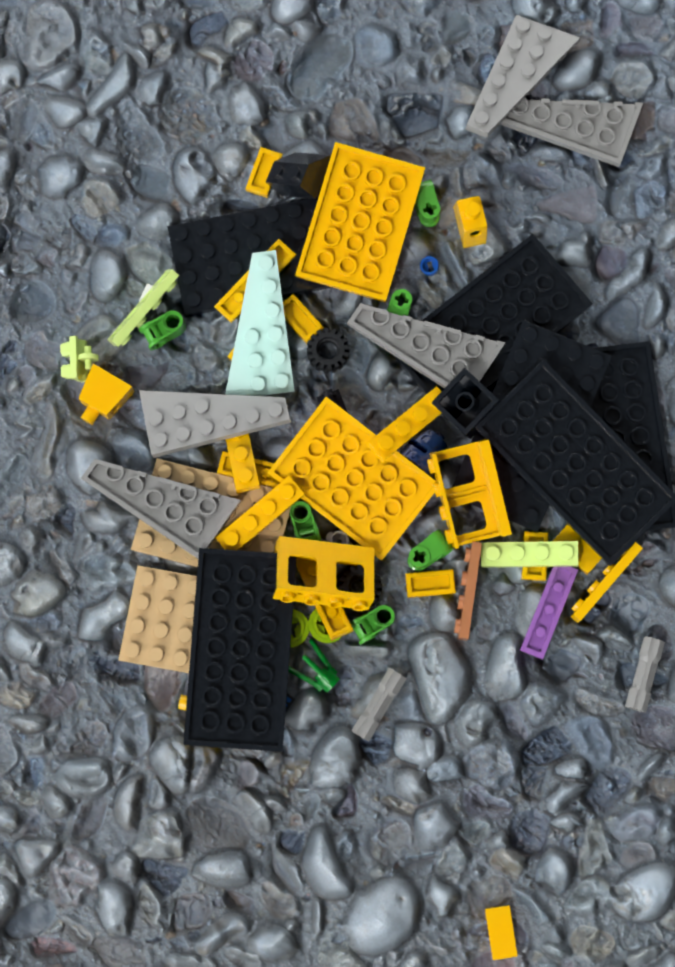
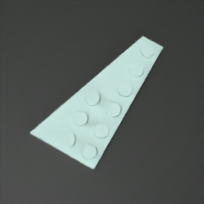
M276 250L252 253L225 395L264 396L294 392Z

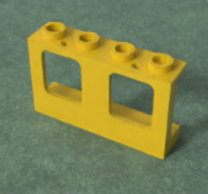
M484 439L429 453L431 459L427 460L430 474L434 473L436 483H433L436 497L441 499L442 506L439 507V513L442 521L446 520L448 529L444 530L448 544H452V547L457 549L461 545L496 536L512 535L489 440ZM467 454L471 460L475 476L474 481L451 488H444L438 463L441 460ZM479 501L482 505L486 527L481 530L456 535L450 509Z
M279 536L274 547V553H277V579L273 599L281 600L285 603L293 601L302 602L311 606L319 604L328 605L331 608H352L355 611L369 610L374 601V548ZM293 556L297 557V559L316 561V587L289 584V557ZM336 564L363 566V593L340 591L336 588Z

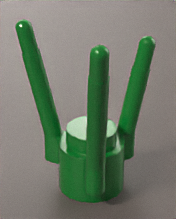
M310 639V644L326 668L324 667L321 670L312 660L303 655L302 659L317 673L315 677L317 682L290 666L289 672L311 684L319 692L323 689L328 693L340 678L336 675L338 672L331 666L315 641Z

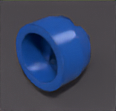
M427 256L422 259L420 269L425 275L434 276L439 271L440 265L436 258ZM428 262H432L434 269L432 272H430Z

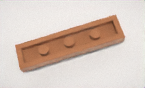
M472 542L470 548L466 547L464 562H468L467 571H462L461 585L465 586L464 594L459 595L457 609L461 610L460 619L455 620L454 633L458 634V640L467 641L469 639L482 543Z

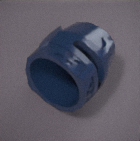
M426 429L416 437H413L400 451V454L427 475H430L427 460L431 459L429 453L448 449L444 442L445 437L441 433H435L431 429Z

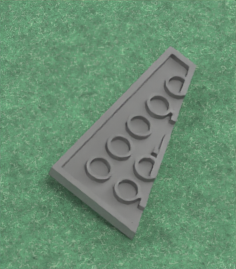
M516 15L467 122L466 130L488 138L505 120V117L513 109H516L521 100L527 94L529 95L551 72L552 68L559 61L561 62L566 57V54L579 43L580 37Z
M523 98L516 109H513L500 125L620 167L643 103H600L599 101L564 99L562 101H550V99L527 100Z
M361 303L347 322L348 326L444 389L464 368L481 381L505 345V342L493 341L483 336L461 332V330L428 321H419L406 315H397L387 310Z
M139 390L150 451L153 458L292 423L285 397Z
M98 459L93 460L81 477L87 484L197 559L199 557V548L210 547L215 537L241 503L240 499L205 491L194 486L152 476L141 471L127 469L123 466Z

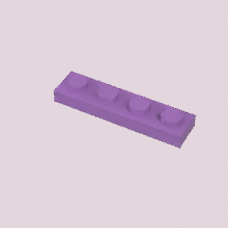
M552 567L519 651L541 660L544 658L578 569L573 567Z

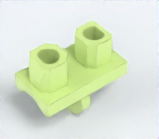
M70 336L68 342L60 344L62 356L65 358L70 357V364L62 365L61 376L84 383L88 376V370L91 369L93 362L99 360V355L92 353V348L87 346V341L78 339V336Z

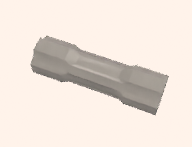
M647 636L643 638L638 665L625 704L626 708L643 713L647 712L651 688L658 662L662 656L664 641Z
M389 668L365 711L360 715L351 731L369 742L392 700L398 694L407 678Z

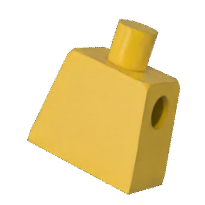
M480 196L456 201L453 209L463 249L486 244L487 222ZM478 231V234L470 235L472 232Z
M93 364L79 396L80 402L87 406L80 418L91 425L94 424L99 414L110 420L135 392L133 387Z

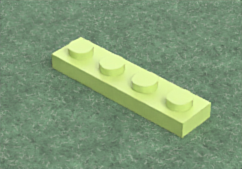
M167 269L107 340L113 346H124L131 339L132 335L130 333L135 327L139 328L146 321L147 317L145 315L149 310H155L162 302L160 297L165 292L169 293L176 286L177 282L175 280L179 275L173 269Z
M578 541L481 542L482 568L579 566Z

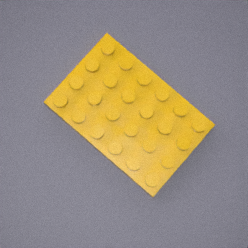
M335 142L295 277L386 303L425 167Z
M325 397L267 473L280 483L290 476L305 493L301 498L303 501L360 545L374 548V556L382 561L435 493L433 483H436V481L398 451L393 453L384 462H381L366 445L376 434L328 397Z

